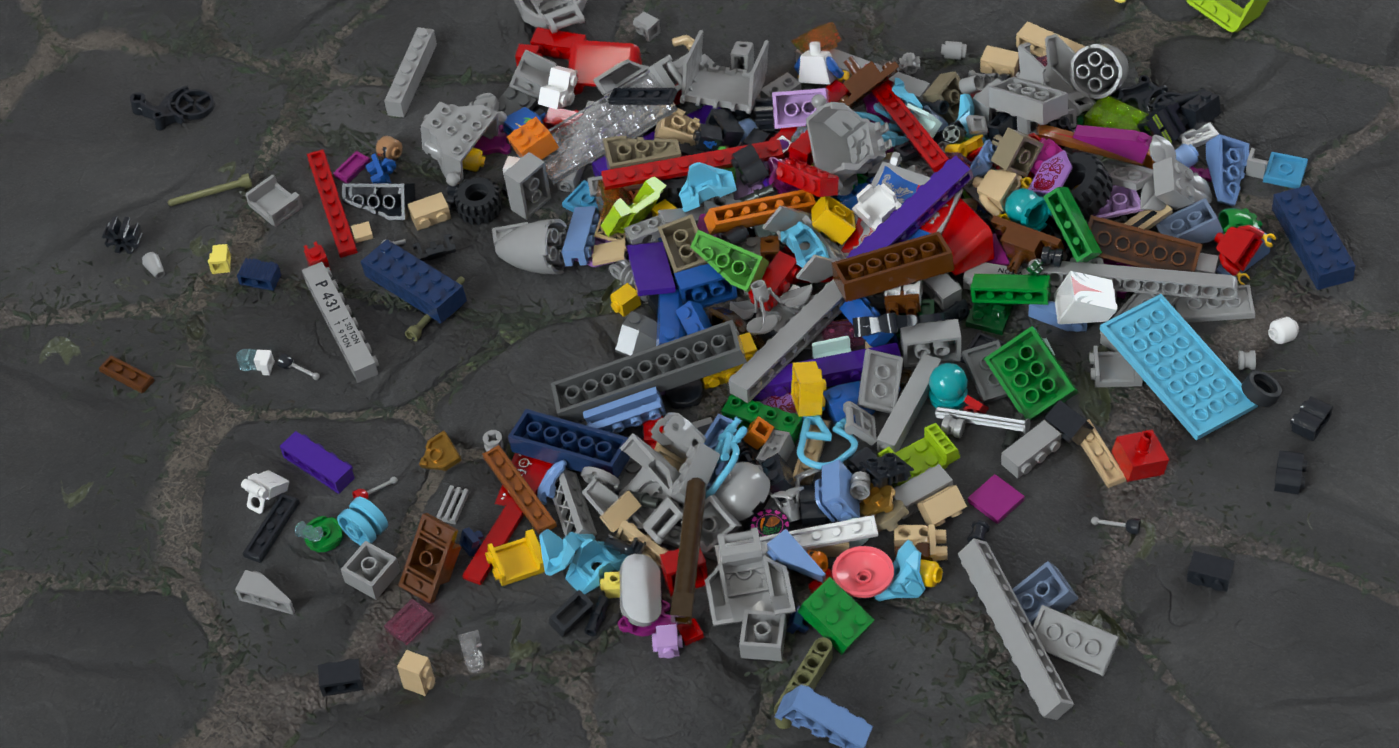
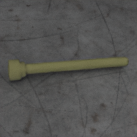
M249 173L241 175L242 177H239V180L169 199L168 205H178L240 186L241 188L245 187V189L253 187Z
M460 276L456 282L462 285L465 279ZM426 314L417 325L410 326L405 332L407 338L412 339L414 337L413 341L417 342L422 336V329L432 318Z

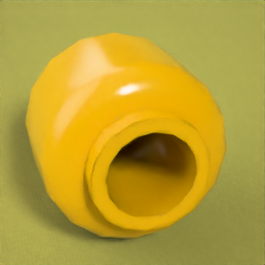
M472 148L462 161L463 169L477 172L480 167H484L485 157L482 156L483 152L481 149Z
M921 559L920 575L924 586L934 587L937 583H940L943 571L939 564L929 560Z

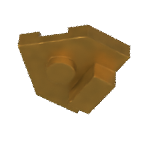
M442 431L427 441L426 451L419 465L421 468L446 471L461 462L462 459L447 433Z
M871 483L870 495L866 499L860 500V515L863 517L874 515L876 517L877 513L893 511L894 488L888 484L878 488L874 487Z

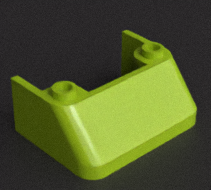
M1231 0L1186 1L1227 31L1238 32L1261 15L1269 0H1251L1244 9Z

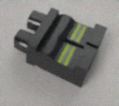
M1176 101L1168 104L1159 105L1136 125L1140 132H1144L1149 136H1161L1172 143L1187 131L1185 126L1188 124V120L1184 115H1177L1176 112L1180 106ZM1147 125L1149 131H1146L1144 126Z

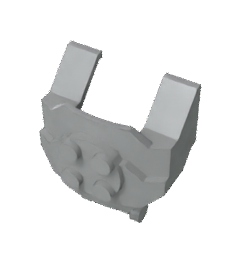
M514 0L524 22L535 27L550 29L552 34L567 26L585 22L582 12L587 0Z
M1057 34L1045 38L1046 67L1030 53L1031 44L1029 42L1019 45L1020 72H1017V78L1068 93V108L1076 109V116H1079L1082 112L1096 109L1097 104L1092 98L1083 96L1074 88L1070 79V63L1076 53ZM1076 101H1083L1085 104L1079 106Z
M670 55L650 67L627 59L593 79L601 94H605L604 98L606 101L614 88H676L677 92L682 90V76L671 61ZM663 65L667 66V68L677 81V86L674 85V83L668 76L667 72L663 68ZM609 105L631 139L643 136L654 129L662 105Z
M632 434L620 449L643 466L637 475L619 492V496L596 478L589 483L582 494L600 515L627 490L638 493L646 492L650 496L662 498L663 501L656 509L649 507L639 508L626 520L628 523H633L640 532H647L656 543L661 545L668 532L680 519H683V510L679 507L680 503L670 497L673 491L671 489L672 485L679 478L680 473L675 467L670 465L661 453L656 452L638 436ZM667 521V523L657 533L656 530L659 529Z
M757 527L745 532L723 535V533L717 534L721 562L705 580L713 626L743 622L744 610L774 612L775 616L796 612L787 568L785 565L773 561L762 553ZM753 538L754 541L735 546H725V543Z

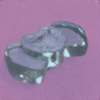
M301 521L295 527L294 532L297 537L301 536L314 542L319 541L323 537V528L320 526L313 528V526L306 525L304 521Z

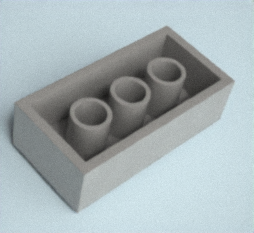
M1011 77L989 86V107L997 109L998 112H1006L1011 116H1019L1024 120L1037 122L1039 125H1046L1048 122L1060 119L1061 116L1068 114V93L1021 78Z

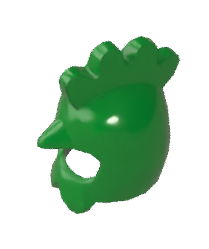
M1227 208L1222 210L1218 216L1224 234L1230 227L1238 228L1245 225H1252L1259 229L1262 227V222L1256 220L1257 215L1249 213V210L1246 208Z

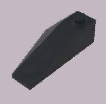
M342 183V201L368 210L373 214L383 216L388 220H407L410 214L408 204L415 202V183Z

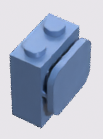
M839 459L823 465L822 479L815 481L816 503L833 523L836 521H846L851 518H860V502L850 495L852 473Z

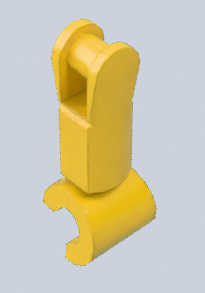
M975 135L959 144H948L945 148V154L953 155V157L957 156L960 160H965L967 154L983 147L982 138L984 135Z

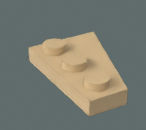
M624 520L619 526L615 537L623 541L628 540L630 544L635 537L638 538V542L644 543L645 541L646 546L642 554L653 559L662 568L660 555L668 550L656 544L649 535H644L633 523H628Z

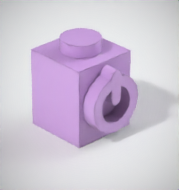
M677 624L656 626V633H652L653 652H658L659 658L679 656V648H683L682 635L678 636Z

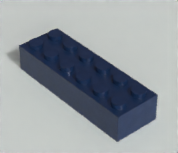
M1307 185L1274 194L1272 210L1316 289L1320 290L1353 281L1356 266L1310 186Z
M387 239L360 261L367 278L439 323L444 322L467 301L461 284Z
M525 409L508 436L512 452L552 464L566 460V468L582 472L584 467H595L618 478L630 459V456L620 449L628 437Z

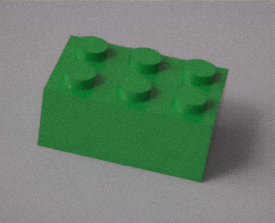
M831 577L806 599L797 611L824 638H828L832 642V646L841 655L875 621Z

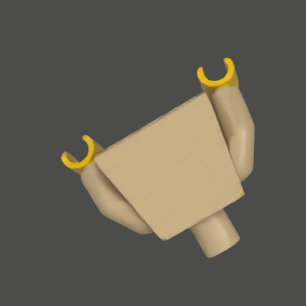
M1005 169L989 170L984 178H974L973 187L977 188L980 202L992 216L995 215L1010 221L1007 214L1000 213L1001 211L1005 212L1006 198L1013 191L1018 190L1019 187L1020 189H1028L1029 186L1027 185H1030L1032 180L1029 177L1023 179L1021 175Z

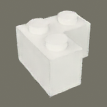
M561 66L552 67L548 85L540 89L538 104L554 109L571 105L575 98L573 92L578 80L576 76L577 71Z

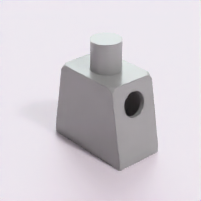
M737 41L730 54L731 70L733 68L741 69L740 66L743 65V70H748V73H750L754 65V44Z

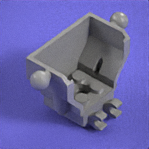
M817 94L812 98V105L817 110L806 118L814 165L839 177V192L843 187L842 182L856 173L865 174L867 171H871L874 165L886 157L885 151L892 148V141L889 139L884 142L882 134L889 131L888 123L880 125V122L872 123L868 119L861 118L845 103H826V98L821 94Z
M439 102L430 114L424 116V121L421 124L422 150L425 151V154H431V157L438 161L447 184L457 186L463 181V159L482 135L489 139L499 134V125L504 124L507 120V115L503 111L497 112L482 104L458 107L453 104L447 105Z

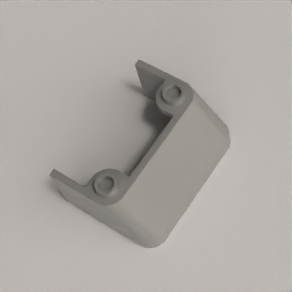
M780 205L763 225V229L776 232L779 236L778 239L781 241L780 232L786 231L800 221L814 230V233L826 246L829 258L813 255L796 275L797 279L810 283H819L833 276L832 262L846 259L841 249L823 232L819 233L813 228L811 213ZM803 242L799 247L801 250H807L810 244Z

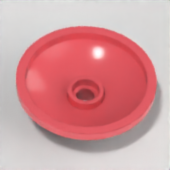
M858 546L844 551L837 557L833 564L832 576L833 580L849 596L868 598L884 592L890 586L894 578V566L889 556L880 549L870 546Z

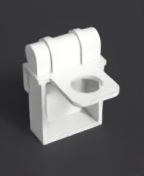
M269 470L248 476V479H244L241 483V487L249 492L247 507L258 514L263 513L265 500H270V498L286 492L289 480ZM253 497H257L260 501L258 508L252 503Z

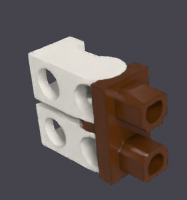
M922 280L917 281L915 284L886 290L884 296L886 314L896 313V315H899V313H906V315H917V312H921Z

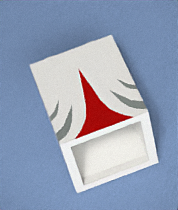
M1070 271L1054 293L1058 324L1109 321L1117 311L1114 296L1115 289L1113 288L1112 280Z

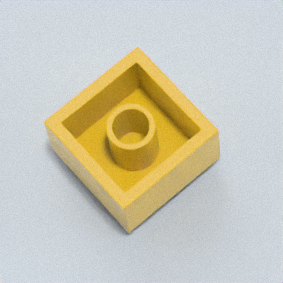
M831 196L821 197L811 208L813 228L819 233L823 232L834 243L838 242L843 245L856 229L855 213Z
M816 361L793 363L791 397L798 416L822 415V407H825L823 391H826V380L822 379L821 368L818 369Z

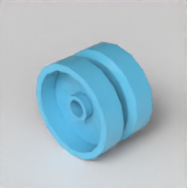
M356 497L350 503L349 509H344L337 517L338 524L342 530L360 546L365 541L372 544L376 540V535H381L388 528V522L384 514L372 502L363 497Z

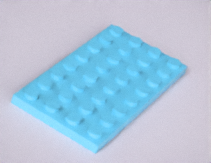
M1162 294L1100 325V331L1195 440L1206 436L1258 407V405L1251 402L1244 395L1241 382Z

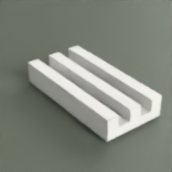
M1207 123L1198 130L1192 129L1184 132L1178 140L1182 141L1181 144H1191L1196 148L1206 144L1207 141L1219 135V133L1211 123Z

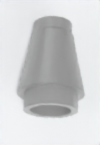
M149 252L143 256V266L156 279L162 278L165 272L159 255Z

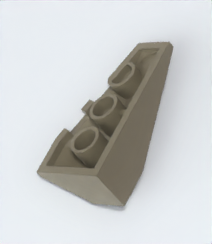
M621 135L603 138L608 170L681 156L678 140L660 138L644 140V137L631 139Z

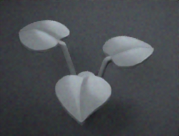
M1153 135L1149 147L1151 158L1155 162L1169 157L1176 159L1173 145L1167 139ZM1194 176V202L1196 203L1206 198L1208 203H1211L1212 194L1208 183L1202 177ZM1154 181L1146 182L1141 192L1140 209L1163 210L1166 204L1155 197Z
M757 280L750 286L754 295V304L750 300L741 302L731 301L730 310L734 311L743 320H748L761 307L762 317H756L748 322L747 331L752 335L765 334L772 331L778 323L776 315L766 316L763 303L769 300V295L771 294L780 304H785L787 308H794L807 302L813 286L811 284L790 290L779 298L772 291L771 287L767 288L764 280Z
M809 469L795 475L796 487L774 494L769 490L768 495H771V498H773L780 511L787 516L789 522L801 519L798 507H801L799 502L800 491L804 487H800V481L806 476L822 472L821 469ZM795 494H796V503H795L794 500H792V498L794 497ZM776 497L786 498L783 506Z

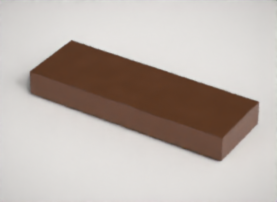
M112 355L99 367L100 372L142 394L155 381L149 374Z

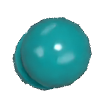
M1021 188L1013 191L1006 198L1005 212L1012 222L1037 231H1042L1047 226L1045 222L1049 215L1052 216V213L1045 199L1039 197L1033 190Z
M944 363L933 369L929 377V398L931 405L935 408L944 407L959 410L965 405L963 401L968 393V380L960 366Z

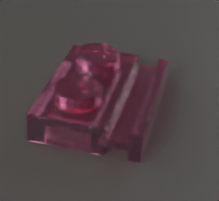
M850 321L831 322L821 331L823 340L849 336L850 346H862L864 342L862 337H854V329Z
M411 599L384 625V628L392 636L407 645L434 619V615Z

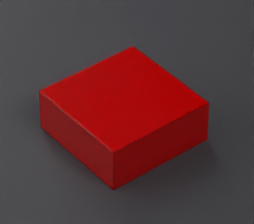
M695 618L692 619V625H677V631L679 635H682V641L685 646L704 638V634Z

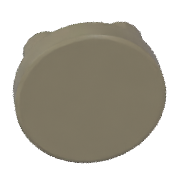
M901 500L892 501L894 505L893 511L888 513L883 511L876 514L875 521L878 532L885 529L893 531L898 527L897 522L908 515L909 511Z

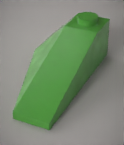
M700 230L697 231L690 246L732 286L747 292L751 290L750 286L753 282L762 279L769 264V261L760 255Z

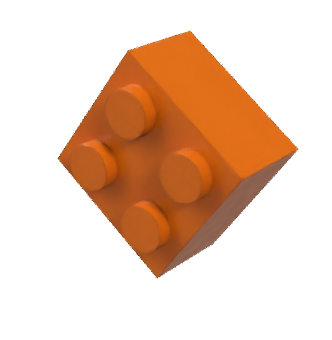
M537 117L527 121L526 124L506 136L520 158L530 152L542 160L559 148L552 134Z

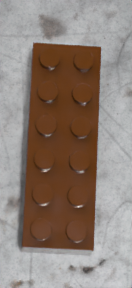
M1093 215L1090 216L1088 226L1102 251L1097 257L1133 267L1195 272L1202 244Z
M938 231L832 262L833 279L846 302L854 301L862 297L954 271L953 254Z

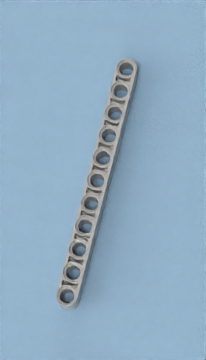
M1036 259L1031 260V261L1029 262V264H1028V267H1029ZM1062 261L1060 268L1054 267L1051 264L1047 266L1042 265L1044 269L1039 274L1050 275L1051 285L1060 286L1069 272L1074 271L1112 280L1115 291L1217 300H1233L1238 295L1237 278L1224 274Z

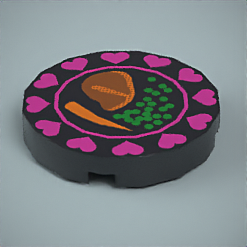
M776 509L761 510L752 517L750 522V530L757 527L759 537L778 534L785 529L788 532L790 531L789 519L784 513Z

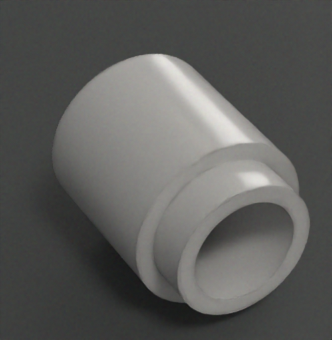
M946 41L945 44H942L941 55H944L945 59L961 60V58H966L967 44Z

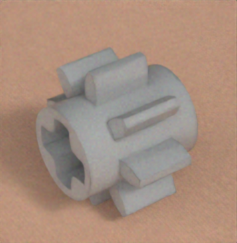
M905 53L902 58H899L900 71L904 70L906 74H914L917 72V69L921 68L920 57H915L914 53Z

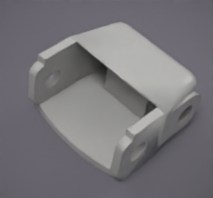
M667 413L664 418H660L651 430L653 434L651 437L682 459L687 458L686 453L691 446L701 442L704 444L706 441V437L679 413ZM661 426H664L665 433L659 431Z

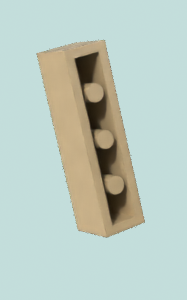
M1027 22L1016 34V47L1029 42L1031 44L1030 53L1047 60L1045 38L1055 33ZM1058 35L1075 53L1085 47Z

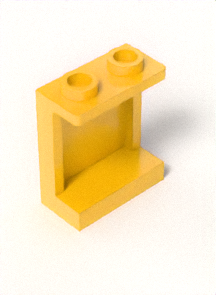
M533 529L525 531V538L495 548L492 543L488 544V552H485L486 559L489 564L492 563L494 578L500 581L501 586L545 572L541 546Z

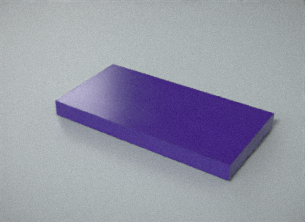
M663 242L626 245L638 296L675 292V284Z

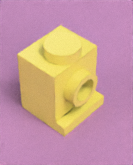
M213 245L212 253L209 254L210 259L208 260L211 273L230 272L231 254L228 245Z
M605 572L604 578L600 579L601 591H605L606 597L620 598V572Z

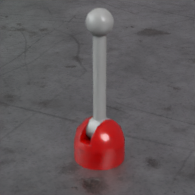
M391 477L389 481L368 491L357 489L352 492L353 498L363 497L368 500L369 494L390 484H396L398 479Z

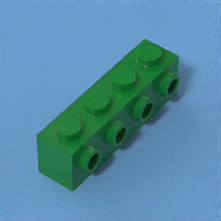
M1057 187L1043 196L1076 261L1089 262L1100 255L1102 251L1069 188Z
M974 274L971 284L972 303L1048 305L1051 294L1050 275Z
M732 394L721 411L722 415L729 419L735 420V417L741 419L742 422L739 423L738 428L743 426L748 428L759 416L774 426V430L790 432L794 444L801 433L803 425L802 417L795 413L782 411L777 407H770L758 401L751 400L747 403Z

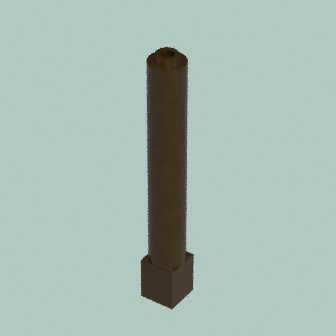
M696 477L687 481L675 587L671 607V623L692 625L707 488L706 482Z

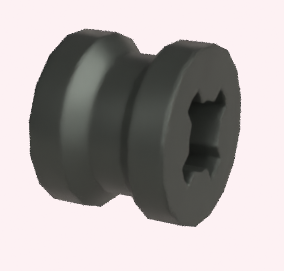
M949 125L943 131V138L948 143L959 144L964 140V130L956 125Z

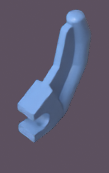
M566 460L556 462L546 472L541 481L537 496L543 505L547 504L546 497L554 498L556 490L554 485L556 479L565 470Z

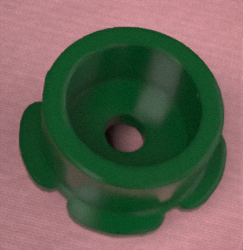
M1036 259L1026 269L1030 273L1029 276L1033 274L1035 276L1039 275L1044 269L1042 267L1043 262Z

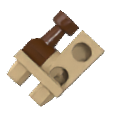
M928 524V526L898 525L894 529L895 560L898 550L908 539L921 552L922 560L935 562L936 560H947V546H936V544L946 543V530H935V524Z

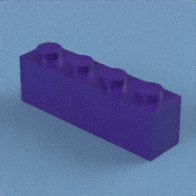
M295 431L280 445L285 459L338 494L355 479L352 471L353 467L348 462L341 461L333 452H327L319 443L315 444L305 434L301 435Z

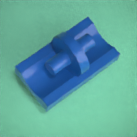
M376 153L371 155L373 161L365 166L368 172L373 175L370 177L372 183H392L389 174L393 173V170L396 168L395 161L384 158L381 161Z

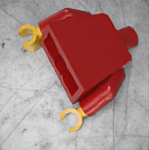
M1252 225L1239 226L1238 228L1230 227L1225 234L1217 233L1215 236V242L1218 243L1216 250L1220 253L1219 260L1222 267L1232 276H1236L1241 285H1245L1241 282V278L1246 276L1250 280L1248 274L1239 271L1245 270L1263 243L1261 239L1264 240L1267 247H1272L1273 244L1268 242L1267 239L1272 238L1276 240L1275 235L1271 233L1266 235L1264 231Z

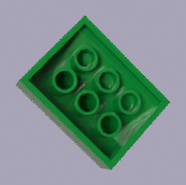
M1033 326L984 358L1018 412L1025 416V420L1028 418L1031 421L1052 410L1059 400L1064 403L1079 393L1037 329Z

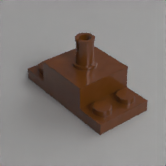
M850 56L848 59L852 65L847 59L843 63L853 75L843 84L852 95H845L839 102L845 103L849 108H852L869 95L873 89L900 71V67L895 61L893 63L889 61L882 67L883 71L880 72L871 61L861 68L853 56Z
M993 216L991 223L997 238L1002 243L1007 257L1012 259L1007 266L1008 271L1012 273L1014 271V274H1017L1022 263L1028 265L1033 259H1041L1044 246L1050 247L1053 250L1057 248L1063 249L1062 261H1066L1068 256L1061 239L1001 217Z
M428 513L422 514L398 586L429 604L434 603L440 584L450 581L461 546L455 543L459 530Z

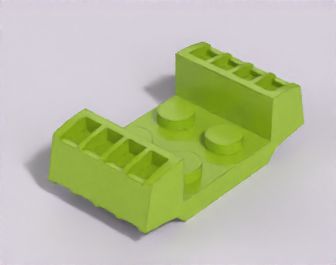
M652 177L644 182L630 207L621 198L618 199L600 225L607 236L610 237L617 233L623 234L625 233V227L645 219L658 201L666 185L656 177Z
M937 423L925 427V437L895 453L889 446L877 454V457H880L886 453H894L914 468V471L910 472L911 477L907 481L893 483L894 487L901 486L912 477H917L928 468L935 467L938 464L943 469H946L949 464L960 458L958 449Z

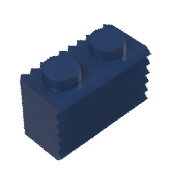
M245 258L237 273L240 285L274 291L281 277L278 264L274 262H261L254 258Z

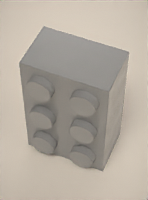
M530 152L521 157L517 163L508 168L504 173L511 210L527 220L551 199L545 162Z
M958 319L919 323L915 326L900 328L904 367L917 366L923 354L939 358L941 363L960 361L961 333Z

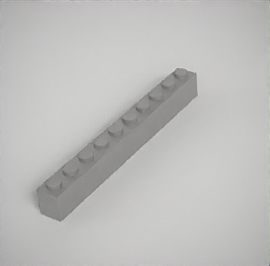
M834 279L827 283L818 294H815L813 299L807 305H804L799 313L793 316L783 328H780L772 339H769L759 351L755 352L754 356L747 363L742 365L737 373L730 377V394L749 403L842 312L839 308L846 301L835 284Z
M973 539L958 553L961 564L969 574V579L975 586L978 597L983 601L987 614L992 618L995 629L1000 633L1004 646L1009 650L1013 663L1018 667L1022 680L1027 684L1031 697L1036 701L1040 714L1045 718L1058 720L1074 703L988 543Z

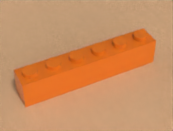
M797 190L710 208L704 217V221L709 234L713 235L728 232L736 226L743 225L747 228L765 224L780 205L811 213V208L816 204L813 194L804 190Z

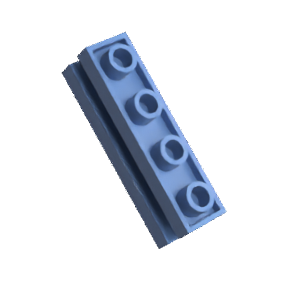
M596 206L574 208L562 249L565 266H573L575 258H578L580 266L587 265L589 258H591V249L595 245L594 235L601 216L600 213H597Z
M656 386L583 412L584 419L588 424L586 426L610 433H618L625 428L639 426L645 421L656 420L666 414L661 394Z

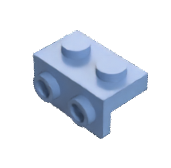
M990 139L985 141L982 149L970 166L974 177L985 175L994 163L990 160L997 147L992 144Z

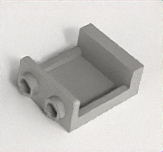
M525 50L509 86L539 99L541 87L548 85L550 70L552 67H556L557 64Z
M274 175L269 176L245 194L248 205L274 227H277L303 208L300 195L296 192L290 194L277 183Z
M1093 346V353H1089V362L1093 364L1090 374L1091 380L1095 381V387L1142 386L1143 379L1119 351L1098 352V346Z

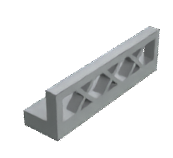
M565 469L556 479L555 484L560 480L558 490H555L553 498L564 535L566 537L572 531L573 525H575L577 530L575 533L593 534L596 536L597 532L585 497L582 494L583 491L577 474ZM563 494H564V495H565V500H564V504L562 505V504H561V499H562V496H563ZM568 509H569V510H570V516H569V520L567 521L566 515H567V511H568Z

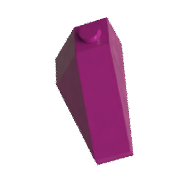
M1077 125L1073 138L1141 164L1152 141V136L1136 130Z

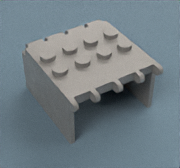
M700 30L683 62L680 103L684 104L686 101L696 103V106L705 104L711 105L715 109L724 107L730 108L731 111H735V109L743 110L747 114H751L755 105V99L758 98L765 82L769 41L765 40L752 71L748 73V70L737 68L731 70L730 67L717 65L713 67L711 64L701 63L703 31Z

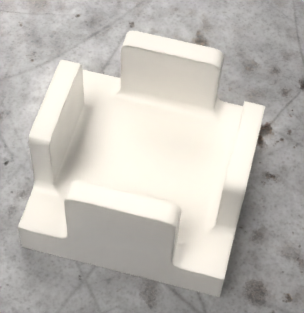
M884 183L882 185L878 184L874 189L872 185L868 184L857 194L858 203L852 208V211L875 231L877 226L884 223L890 214L898 210L902 204L898 202L895 193Z

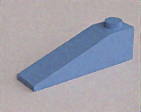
M1221 134L1206 142V161L1217 201L1234 206L1240 191L1241 179L1245 175L1244 169L1247 166V159L1249 157V143Z

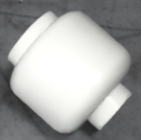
M1283 317L1271 322L1268 334L1277 344H1284L1296 339L1299 327L1295 320L1290 317Z

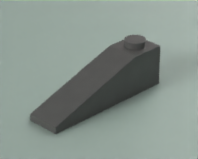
M631 311L622 324L615 352L630 356L655 347L657 322L647 316Z

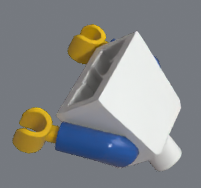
M811 42L809 44L810 50L803 53L794 66L800 83L831 84L837 78L842 83L843 79L847 80L850 77L849 72L842 71L829 51L820 50V42Z

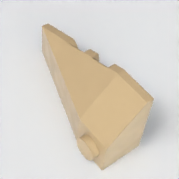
M662 105L654 139L678 140L680 144L686 142L693 146L695 145L693 134L695 130H698L700 120L696 117L692 119L684 115L685 111Z

